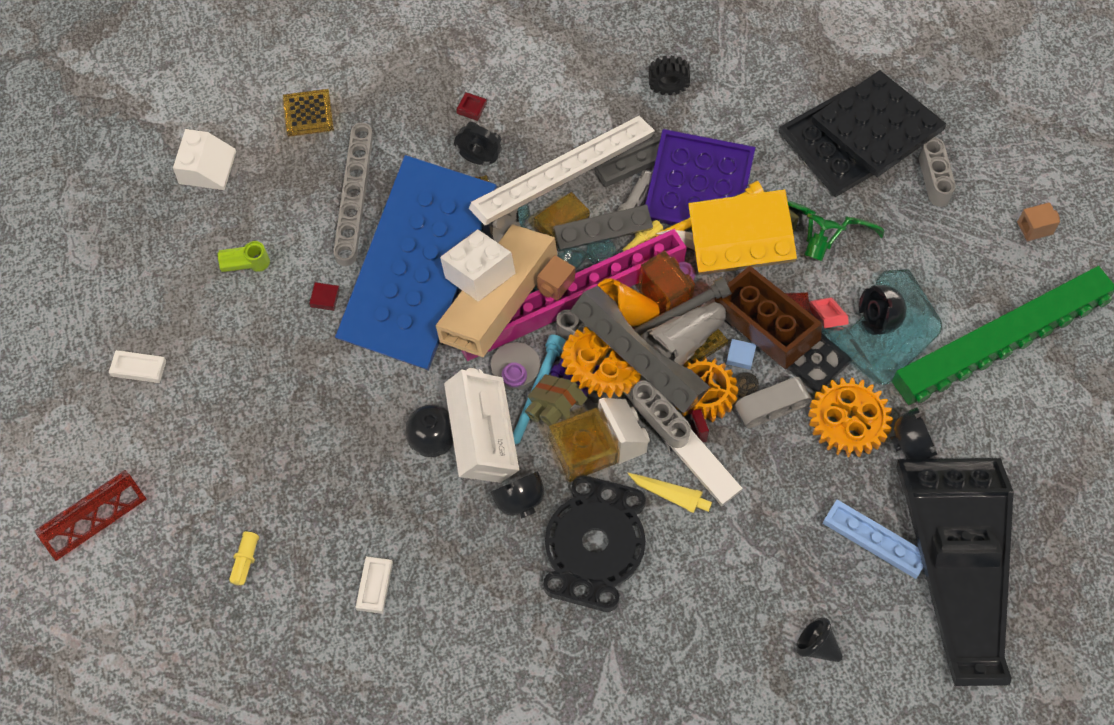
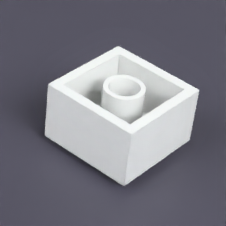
M478 229L440 257L445 278L478 302L516 274L512 253Z

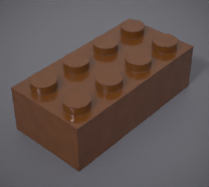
M751 266L727 283L732 293L724 299L721 297L718 299L714 298L716 303H720L725 308V320L785 370L821 341L822 323Z

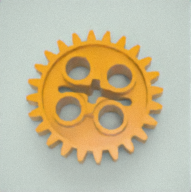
M584 327L582 332L577 329L574 335L570 334L562 349L561 358L563 362L561 365L567 367L565 374L573 375L571 382H580L579 389L585 386L588 387V394L595 390L598 397H601L603 392L609 398L612 397L613 393L621 397L623 392L629 394L631 388H634L642 376L596 333L590 331L587 327ZM610 350H612V351L610 352L609 357H608V358H607V357L605 358L606 354H607ZM600 365L599 369L593 374L596 366Z
M852 377L849 383H846L844 378H841L839 385L831 380L829 388L823 385L821 393L816 392L815 400L811 401L810 407L812 409H810L808 416L812 418L809 426L815 427L812 434L821 435L820 444L828 442L827 450L836 447L837 455L842 450H845L847 457H850L852 451H855L856 455L860 457L863 450L868 455L871 453L872 447L878 450L881 442L885 443L888 437L886 434H889L892 429L889 425L893 421V418L889 416L892 408L885 407L888 399H879L882 391L874 393L872 392L873 384L866 388L864 387V380H861L858 385L855 384V380ZM841 399H848L851 403H845ZM863 412H868L873 417H867L863 414ZM827 417H834L838 422H832ZM850 431H856L860 436H854Z

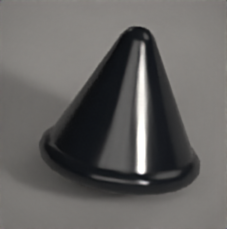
M825 617L812 621L803 630L797 641L796 651L801 657H812L833 662H840L843 658L832 631L831 623Z

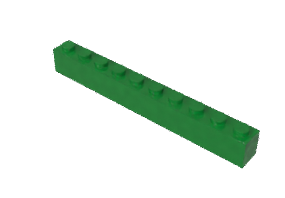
M1097 266L897 370L892 383L908 406L915 402L922 403L932 393L936 391L940 393L947 390L953 382L966 380L977 369L980 371L987 369L994 360L998 358L1004 360L1013 353V350L1019 347L1020 349H1025L1033 343L1034 339L1038 337L1043 339L1050 335L1053 329L1059 326L1060 328L1068 326L1074 318L1087 316L1093 311V308L1106 306L1113 300L1114 283L1101 267Z

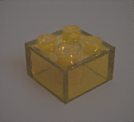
M597 408L549 426V441L569 483L578 476H587L617 464L618 450Z

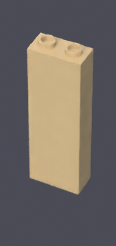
M512 224L498 243L512 253L516 274L479 302L464 291H461L436 324L440 343L484 357L537 284V276L552 257L558 255L555 237Z

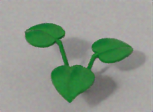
M787 200L788 206L799 209L809 218L808 237L806 239L808 245L804 255L823 261L826 250L831 248L833 242L842 231H846L848 224L864 225L875 231L880 238L884 235V229L872 222L846 216V220L841 225L829 219L825 220L823 217L816 215L815 211L804 205ZM814 220L821 226L819 234L814 233L812 237ZM831 228L838 229L827 242L828 237L823 236L825 230Z

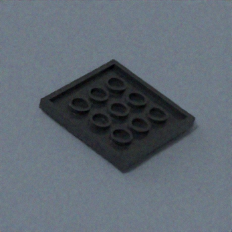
M881 70L814 114L811 121L875 177L882 175L944 131L946 123Z
M854 86L779 128L781 136L834 197L872 177L873 174L811 121L814 114L850 91Z

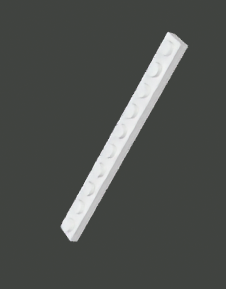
M637 116L472 201L469 209L484 225H487L651 138L655 130L640 116Z

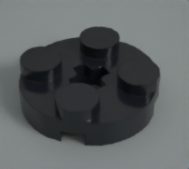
M468 122L466 126L460 128L454 139L455 147L457 145L460 149L459 154L467 161L477 165H483L484 162L489 161V164H493L501 152V137L497 133L480 127L475 122Z

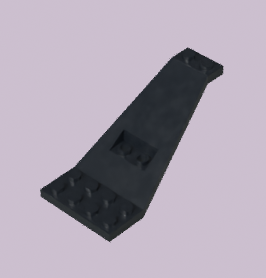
M1001 458L897 459V472L907 501L954 686L1010 685L1012 677L1005 659L1014 491Z

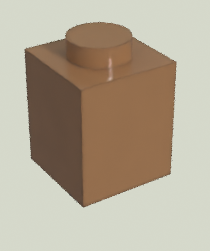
M1049 202L1024 209L1017 223L1026 240L1031 241L1053 235L1060 223V217Z
M554 255L537 276V289L544 296L552 297L558 301L574 282L575 267Z

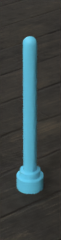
M549 335L545 344L547 354L532 390L545 374L549 375L556 357L560 356L563 352L562 349L566 340L561 336ZM529 398L513 432L515 444L520 443L530 420L529 416L525 413L527 407L532 403Z

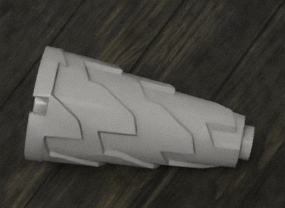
M705 303L681 316L670 319L658 327L649 329L641 337L658 352L682 366L706 342L707 338L723 325L726 319V310L720 303Z

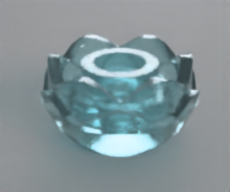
M611 240L587 246V258L593 264L616 255V246Z

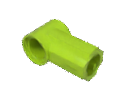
M251 241L245 247L219 250L218 252L221 272L249 268L260 272L270 265L267 251L259 241Z

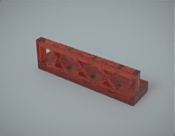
M124 470L34 531L53 559L57 561L147 499L130 474ZM131 486L138 497L130 503L119 502L121 492ZM103 504L114 505L112 515L108 518L97 517L98 508ZM81 519L91 521L90 528L86 533H73L76 522ZM57 535L68 536L66 546L58 552L48 542Z

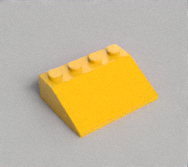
M785 189L688 203L698 275L746 269L749 266L755 268L796 261L794 234Z

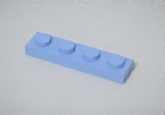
M836 500L822 524L915 579L918 577L923 569V564L917 546L841 501Z

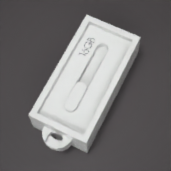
M475 368L460 370L444 383L459 477L501 483L519 471L503 377L484 374L480 369L477 370Z

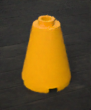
M604 279L597 285L617 303L620 312L631 327L640 326L660 315L657 302L616 279Z

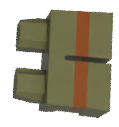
M545 374L527 396L532 403L527 407L525 413L532 421L539 422L542 419L548 426L553 427L559 419L568 421L570 419L569 409L574 404L582 406L588 398L579 389L576 382Z

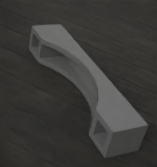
M599 286L583 292L570 310L683 413L694 407L710 388L691 369L670 360L637 334L620 312L617 303Z

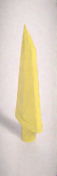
M628 473L638 486L687 509V511L694 513L696 508L707 512L710 511L712 502L701 498L703 492Z

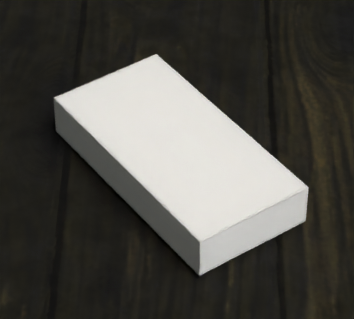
M116 350L109 374L112 377L160 383L166 359L161 356Z
M366 556L356 610L383 614L393 566L392 560Z

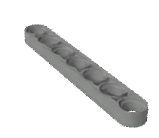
M367 123L355 124L350 134L334 244L335 260L341 266H350L357 258L373 142L372 128ZM360 131L368 133L365 138H358L356 136ZM357 150L366 152L364 156L359 158L353 156V153ZM356 169L363 171V174L359 177L350 175ZM352 189L360 191V194L356 197L347 195ZM349 209L357 211V214L353 217L344 215ZM346 229H351L355 232L353 236L348 238L343 237L341 234ZM342 250H350L352 252L348 258L339 257V253Z

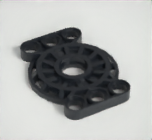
M581 475L572 482V495L574 498L561 505L552 515L547 525L545 535L546 555L555 571L549 572L545 576L543 588L545 593L551 598L603 612H611L619 604L620 594L615 587L621 585L635 573L644 556L646 539L644 528L637 514L644 510L646 497L639 489ZM580 483H586L590 486L591 490L587 494H580L576 491V486ZM604 490L614 491L616 497L611 501L604 500L601 496ZM630 496H636L641 500V504L638 507H630L626 500ZM571 508L562 518L558 517L565 509ZM555 523L557 526L555 537H550L551 528ZM635 524L640 531L641 538H636L633 527ZM599 530L607 536L608 545L601 552H590L583 546V536L588 531ZM549 545L554 547L556 559H553ZM641 546V551L638 559H633L635 555V549ZM628 567H632L628 573H626L622 577L620 576L628 569ZM551 579H560L563 587L558 591L551 590L548 587V582ZM579 585H584L589 590V594L584 598H579L574 594V589ZM610 592L614 595L615 601L610 605H605L600 601L599 597L601 594Z

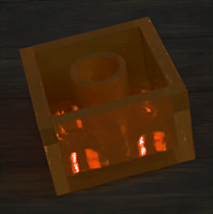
M665 250L641 264L638 290L641 294L657 302L660 315L693 298L695 288L693 279L690 275L684 274L677 260L672 256L670 257Z

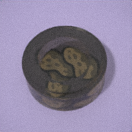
M742 372L735 377L737 379L735 386L739 389L738 397L743 398L757 392L759 382L756 376L748 372Z

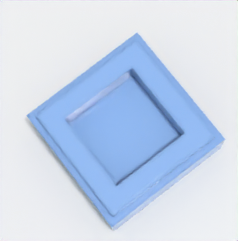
M732 339L726 364L751 370L756 345Z

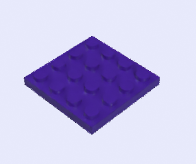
M663 129L645 204L648 206L651 221L658 220L660 223L675 225L690 218L688 203L735 197L745 192L756 147Z

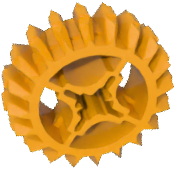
M706 356L702 358V362H699L696 357L692 359V364L686 361L683 366L691 369L698 376H702L700 378L710 388L694 407L685 413L682 412L683 417L691 414L693 410L701 408L704 419L709 418L713 423L716 420V415L722 419L725 416V412L730 413L732 405L737 401L736 395L739 390L736 386L737 379L732 377V369L725 370V363L717 365L716 358L712 362H707ZM713 379L716 380L720 385L715 384L713 382Z

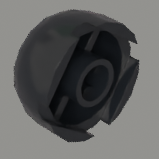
M873 285L871 288H866L863 291L859 301V313H863L865 321H861L868 333L872 335L888 334L894 332L903 324L907 307L902 294L898 290L888 285Z
M425 405L411 413L406 423V439L410 448L419 452L424 457H438L449 451V448L453 445V436L449 412L445 408L438 405Z
M918 407L898 417L893 427L895 436L890 437L896 452L902 450V453L912 460H924L938 455L935 449L930 451V447H933L934 444L923 418H916L915 414L920 413Z
M537 471L495 489L490 493L499 510L510 516L520 514L522 519L536 513L534 507L538 506L543 500L544 486Z

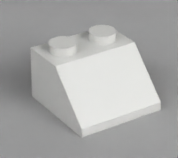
M185 129L173 166L178 183L225 190L236 149L209 132Z
M602 398L598 401L597 422L618 464L647 453L648 442H650L649 435L645 428H640L635 408L633 406L629 407L626 399Z

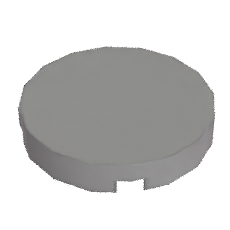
M514 342L507 343L497 349L490 363L493 376L502 377V370L510 363H519L527 371V379L523 385L509 387L504 383L505 389L523 390L534 384L541 365L539 356L533 348L527 344Z

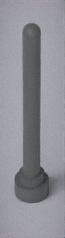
M720 277L713 281L714 284L707 291L636 327L634 331L641 336L649 329L658 327L676 316H681L715 297L716 299L720 297L724 299L732 293L724 278Z

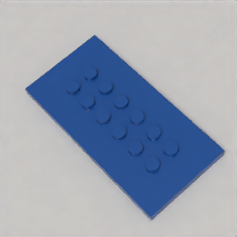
M405 155L335 338L429 371L440 342L436 324L454 302L460 289L445 278L440 257L477 229L482 230V222L472 213L469 206L472 201L496 190L497 185Z

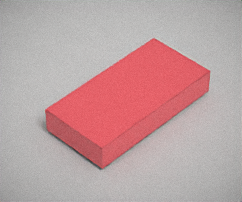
M832 297L809 302V310L822 323L823 328L848 324V315Z

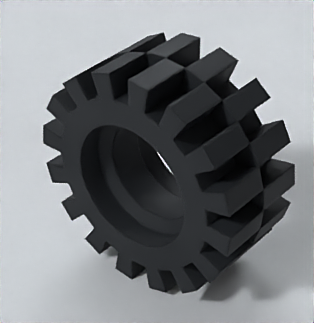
M671 55L670 58L663 56L662 60L657 58L656 62L652 61L651 66H649L650 88L654 89L655 93L660 91L661 95H665V93L672 95L673 92L677 95L680 94V90L682 92L686 91V88L690 86V65L687 64L685 59L682 61V57L679 56L677 59H675L674 55Z

